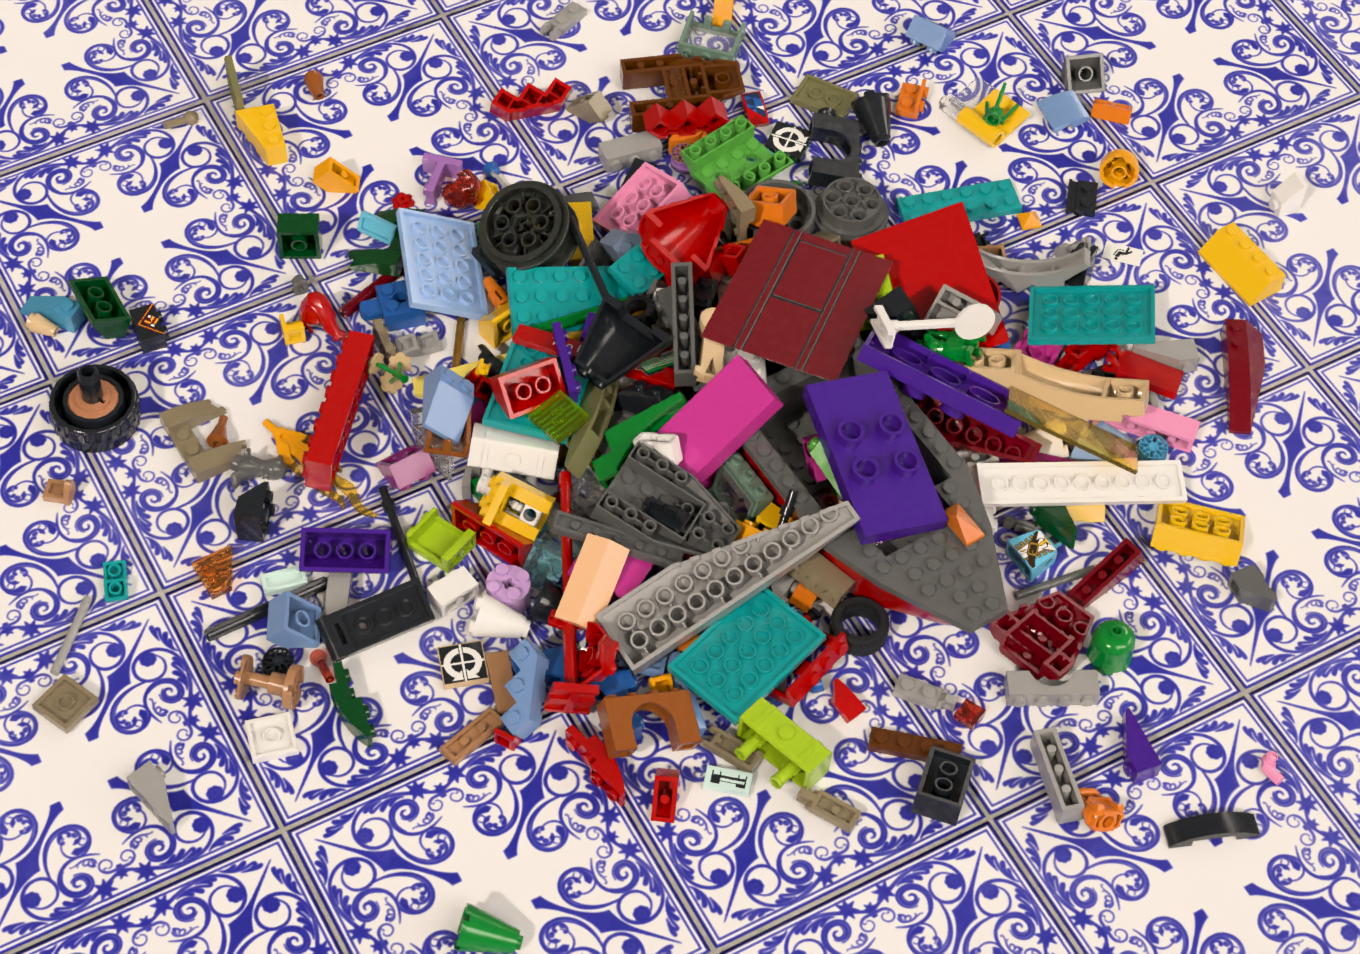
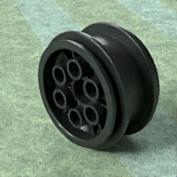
M521 181L501 189L488 202L480 218L479 240L484 253L505 275L507 267H516L517 270H528L535 267H565L573 257L578 246L569 227V216H574L580 229L579 220L575 211L555 188L539 181ZM552 210L555 211L554 214H551V215L546 216V215H547L548 213H550ZM522 248H524V255H520Z

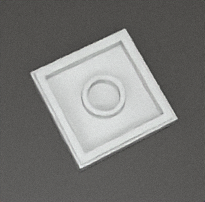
M290 711L245 721L253 764L299 754Z

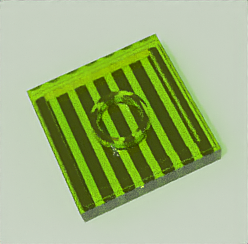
M559 390L530 413L528 419L559 445L589 421L590 415Z

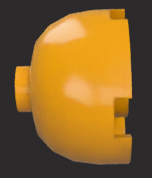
M1113 149L1106 153L1101 160L1099 168L1100 179L1111 188L1115 186H1124V188L1132 186L1138 179L1140 169L1138 159L1127 149Z

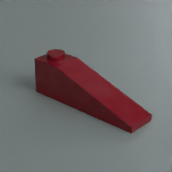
M1126 537L1078 582L1066 596L1082 608H1087L1144 562L1142 551Z

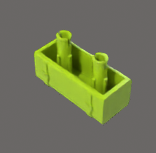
M760 697L740 716L737 737L743 743L735 749L734 753L741 761H745L755 750L763 753V758L778 769L769 779L772 786L776 789H781L790 779L800 788L804 787L810 790L828 773L832 752L823 746L822 742L813 738L779 711L774 704H770L763 697Z

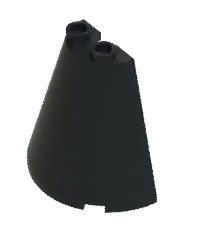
M606 293L574 360L578 366L577 373L585 379L589 377L597 388L603 390L669 347L673 343V338L657 326L653 330L627 313L622 302Z

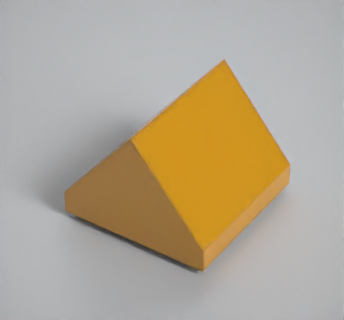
M667 673L650 677L648 679L649 690H659L660 693L673 689L672 674Z

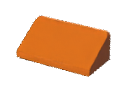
M1096 98L1093 103L1091 117L1128 125L1133 107Z

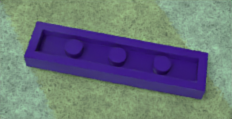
M560 321L553 322V338L569 403H578V394H581L580 382L575 381L574 376H577L575 363L571 364L570 359H573L571 347L566 346V342H568L567 330L562 329Z

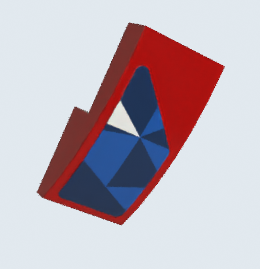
M760 91L741 94L744 113H746L748 121L755 128L768 126L769 118Z

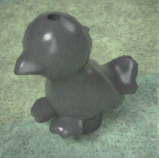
M247 448L244 456L237 454L232 461L231 470L235 472L230 476L231 486L235 490L240 482L255 479L260 475H263V479L279 480L286 474L287 465L283 461L281 454L275 458L262 460L252 456L251 448Z

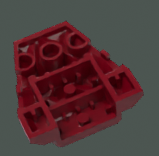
M1057 591L1038 598L1036 603L1029 606L1025 603L1020 605L1018 610L1010 612L1008 609L1007 614L989 623L988 627L993 638L1000 642V653L1022 670L1030 671L1036 680H1040L1043 677L1049 680H1060L1073 668L1095 616L1061 591Z

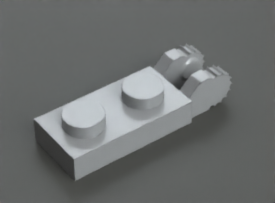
M574 1L570 2L541 27L540 34L544 36L552 31L549 39L555 41L587 15V9Z

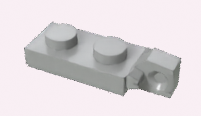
M900 673L892 692L894 697L933 711L944 708L953 712L957 703V697L949 694L945 689Z

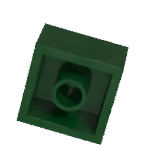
M278 213L277 239L280 259H321L322 233L319 213Z

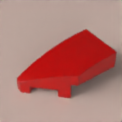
M836 678L832 681L833 696L830 704L835 707L845 722L849 723L866 710V707L841 680Z

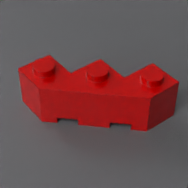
M555 77L546 92H543L529 82L519 97L501 88L491 102L490 112L506 122L559 112L570 97L572 87Z
M712 96L698 107L683 99L670 111L655 103L642 114L646 131L659 139H666L668 135L678 134L679 137L696 135V132L699 131L712 133L729 122L725 104Z
M734 243L722 245L723 249L714 252L710 268L699 277L719 280V284L726 275L733 276L748 247ZM665 275L664 278L669 287L671 286V277ZM698 277L695 278V279H693V292H694V289H695V286H696V282H697Z

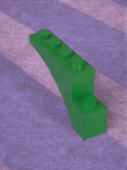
M681 392L671 395L662 402L652 405L643 412L604 432L611 452L600 456V458L592 461L598 481L605 489H608L634 448L633 439L639 433H657L689 402Z

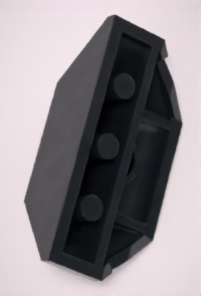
M636 380L617 394L614 407L639 414L652 405L658 404L679 392L663 388L660 385L646 383L644 380Z

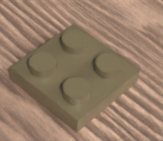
M63 674L32 704L34 711L68 734L99 703V699L69 676Z

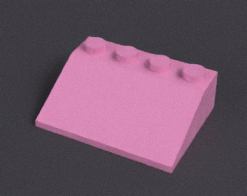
M644 162L596 214L592 221L607 233L613 228L638 230L643 214L649 209L686 200L692 196L682 182Z

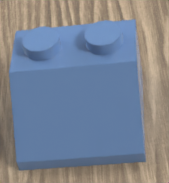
M914 15L905 36L910 38L909 42L920 46L922 43L927 46L926 50L936 54L937 51L944 52L957 36V32L926 18Z
M289 591L276 596L269 601L266 640L283 648L319 647L320 632L315 620L321 617V607Z

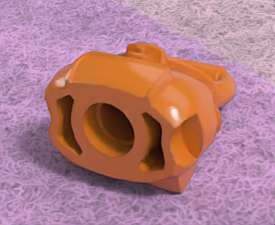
M1078 788L1085 805V809L1082 811L1083 819L1089 829L1107 832L1113 831L1120 826L1124 818L1123 804L1113 801L1110 797L1102 796L1095 788Z

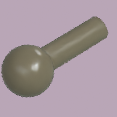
M187 111L183 117L164 121L163 126L165 129L184 124L195 125L199 121V116L195 111Z

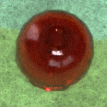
M464 169L457 173L459 178L453 183L449 181L442 192L445 202L459 210L476 206L480 201L479 197L482 189L478 177L469 169Z

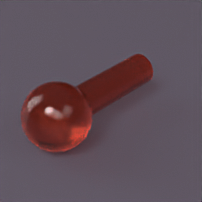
M321 649L312 651L309 656L310 663L319 668L326 683L333 682L334 677L326 664L328 659L326 652Z

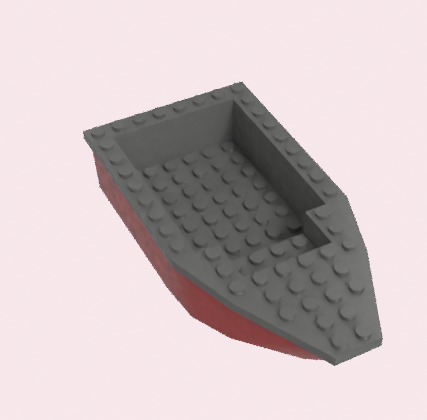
M859 335L838 379L881 372L857 360L865 343ZM787 367L767 377V385L784 405L736 452L739 451L774 496L772 503L781 508L782 504H785L790 488L798 491L793 506L795 510L792 519L796 521L803 516L812 515L822 510L817 504L818 500L812 497L816 491L822 489L825 493L831 492V488H834L828 479L816 482L808 475L802 437L817 433L802 396L803 390L806 385L829 380ZM889 376L944 510L959 503L985 536L966 547L946 523L944 529L861 545L854 526H852L818 552L856 581L849 591L850 593L859 597H869L884 608L940 624L953 625L970 634L1004 616L1008 610L991 523L969 466L913 399L902 391L901 385L897 380ZM826 495L821 499V505L824 509L839 504L835 495Z

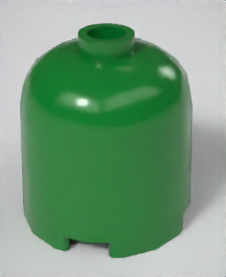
M1115 619L1100 623L1094 630L1087 650V657L1093 664L1092 668L1101 674L1109 676L1113 675V673L1125 672L1130 666L1136 638L1134 631L1123 621Z

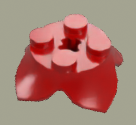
M588 621L585 637L589 646L577 650L578 677L583 678L579 681V684L602 682L608 675L612 676L616 670V663L614 661L619 649V642L610 638L599 624Z

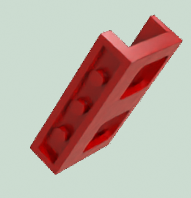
M804 614L802 615L805 619L811 622V618L809 616ZM822 631L827 635L822 645L827 647L813 662L805 659L792 672L799 677L785 692L775 688L768 696L793 708L819 682L825 673L831 670L833 665L846 654L849 646L845 633L841 632L835 637Z

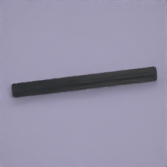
M323 576L290 592L306 599L326 590L328 580ZM269 601L205 629L206 639L211 642L268 616Z

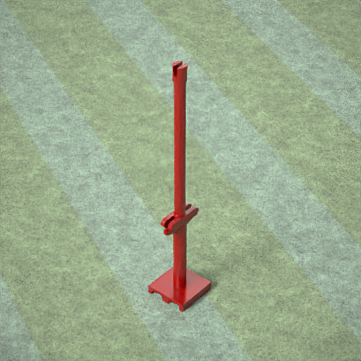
M561 471L558 475L561 511L572 514V475L569 471ZM561 535L564 594L570 579V575L567 573L573 564L572 538ZM553 609L548 617V625L563 630L564 682H553L544 702V711L589 715L590 707L595 704V696L599 695V685L578 683L576 631L585 629L555 618L557 609Z

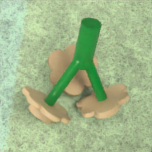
M377 352L368 362V373L375 375L378 370H385L383 376L379 378V381L382 383L380 386L381 390L395 394L397 390L403 387V383H407L409 377L403 372L411 370V358L409 356L405 357V354L402 352H397L395 356L389 357L390 362L387 367L383 365L384 355Z

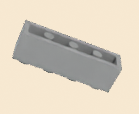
M1056 727L1033 731L1030 747L1058 824L1081 820L1085 805Z

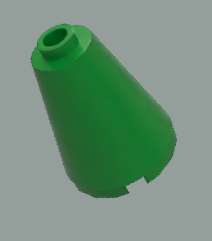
M467 903L457 931L459 937L458 940H455L453 949L459 952L514 954L515 949L520 950L523 936L520 935L519 929L479 907Z

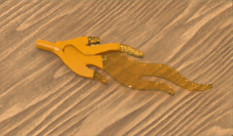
M265 419L262 425L272 433L276 443L277 454H281L287 467L297 477H300L299 467L292 458L297 459L301 466L304 467L305 464H302L304 452L309 450L308 440L310 436L283 427L278 428L269 419ZM339 465V468H338V471H337V472H339V473H342V467H341V465ZM336 474L333 486L347 496L354 509L364 516L377 518L376 513L362 505L355 486ZM315 489L320 494L337 502L342 509H345L343 497L336 491L331 489V492Z

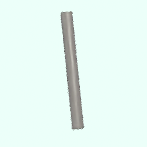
M84 596L50 670L52 675L58 676L92 602V599L88 596Z

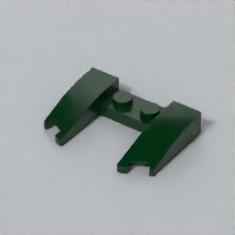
M405 208V209H410V210L425 212V211L422 210V209ZM398 209L379 211L377 213L378 217L398 225L396 217ZM397 231L388 249L353 250L348 253L349 259L354 261V263L350 264L351 270L399 277L404 267L399 231Z

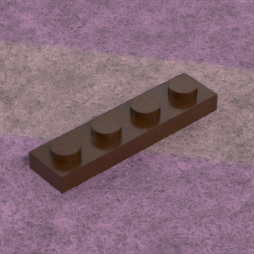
M872 727L867 751L926 762L931 745L961 754L963 744Z

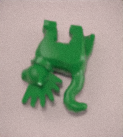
M926 329L923 340L916 339L917 343L953 361L965 362L967 366L972 367L975 363V360L972 359V354L976 357L982 355L983 350L979 348V342L986 341V334L979 338L968 340L959 337L955 330L950 332Z

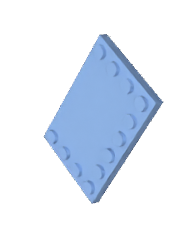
M399 207L396 211L409 307L476 320L489 315L481 264L471 254L472 248L478 246L474 222Z

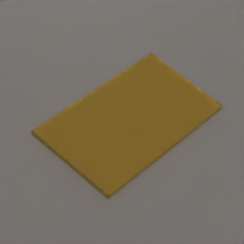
M1013 386L1008 388L1005 413L1136 475L1138 472L1137 445Z

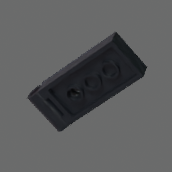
M415 578L315 620V623L332 662L335 663L432 623L435 620V616L418 578ZM364 623L367 628L361 629L359 624Z

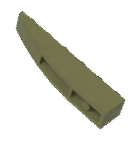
M592 379L588 381L579 407V413L577 414V417L580 414H583V417L575 423V426L584 418L588 420L573 432L564 464L567 470L577 479L582 477L591 462L608 427L620 385L619 380L603 390L597 388L593 384Z

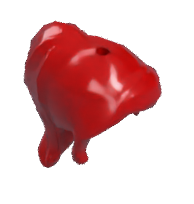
M317 291L308 293L300 305L299 315L301 322L308 328L310 333H313V330L309 323L312 325L321 324L323 330L333 338V341H342L348 334L338 326L336 321L337 315L332 309V304L327 296Z

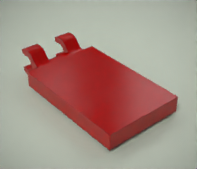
M1111 344L1109 350L1114 351L1115 354L1107 353L1105 361L1111 364L1104 363L1102 370L1115 373V378L1149 380V391L1175 400L1183 371L1126 349L1122 352L1119 345Z

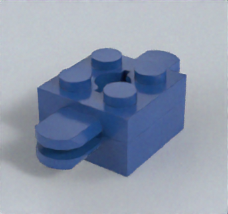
M406 280L375 286L376 298L362 301L359 305L360 316L364 321L382 318L383 325L388 327L389 332L426 325L425 310L409 307Z

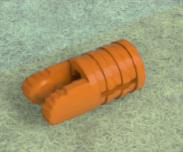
M485 277L483 285L488 293V299L497 309L500 305L509 302L508 293L505 289L499 286L493 277Z

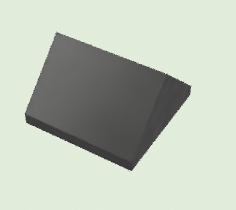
M1103 53L1065 56L1061 72L1065 90H1073L1075 94L1106 91Z

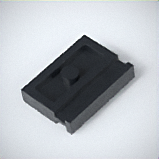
M1069 179L1065 213L1073 212L1074 215L1094 217L1098 183L1082 180L1075 182Z

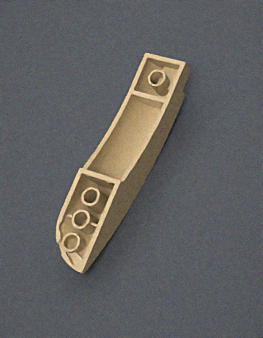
M979 347L983 350V353L980 357L972 354V359L975 360L972 367L967 366L965 362L955 361L1029 398L1027 409L1064 417L1122 422L1124 415L1138 417L1144 416V413H1147L1149 380L1109 378L1074 372L1036 360L1022 354V350Z

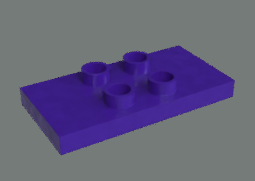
M872 329L857 357V360L879 371H887L889 376L903 382L901 389L907 395L919 400H924L926 395H929L941 401L940 409L953 418L963 419L965 414L1012 438L1015 437L1022 423L1029 398L899 333L895 335L892 349H884L874 329Z
M881 371L806 385L802 396L843 501H848L861 518L853 525L860 544L865 545L944 529L948 518L888 372Z

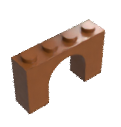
M673 688L667 692L660 693L659 690H652L640 695L637 692H632L621 697L612 694L605 696L597 705L608 759L630 757L638 749L632 727L633 713L638 711L652 712L663 720L668 731L672 752L693 750L701 742L689 690Z

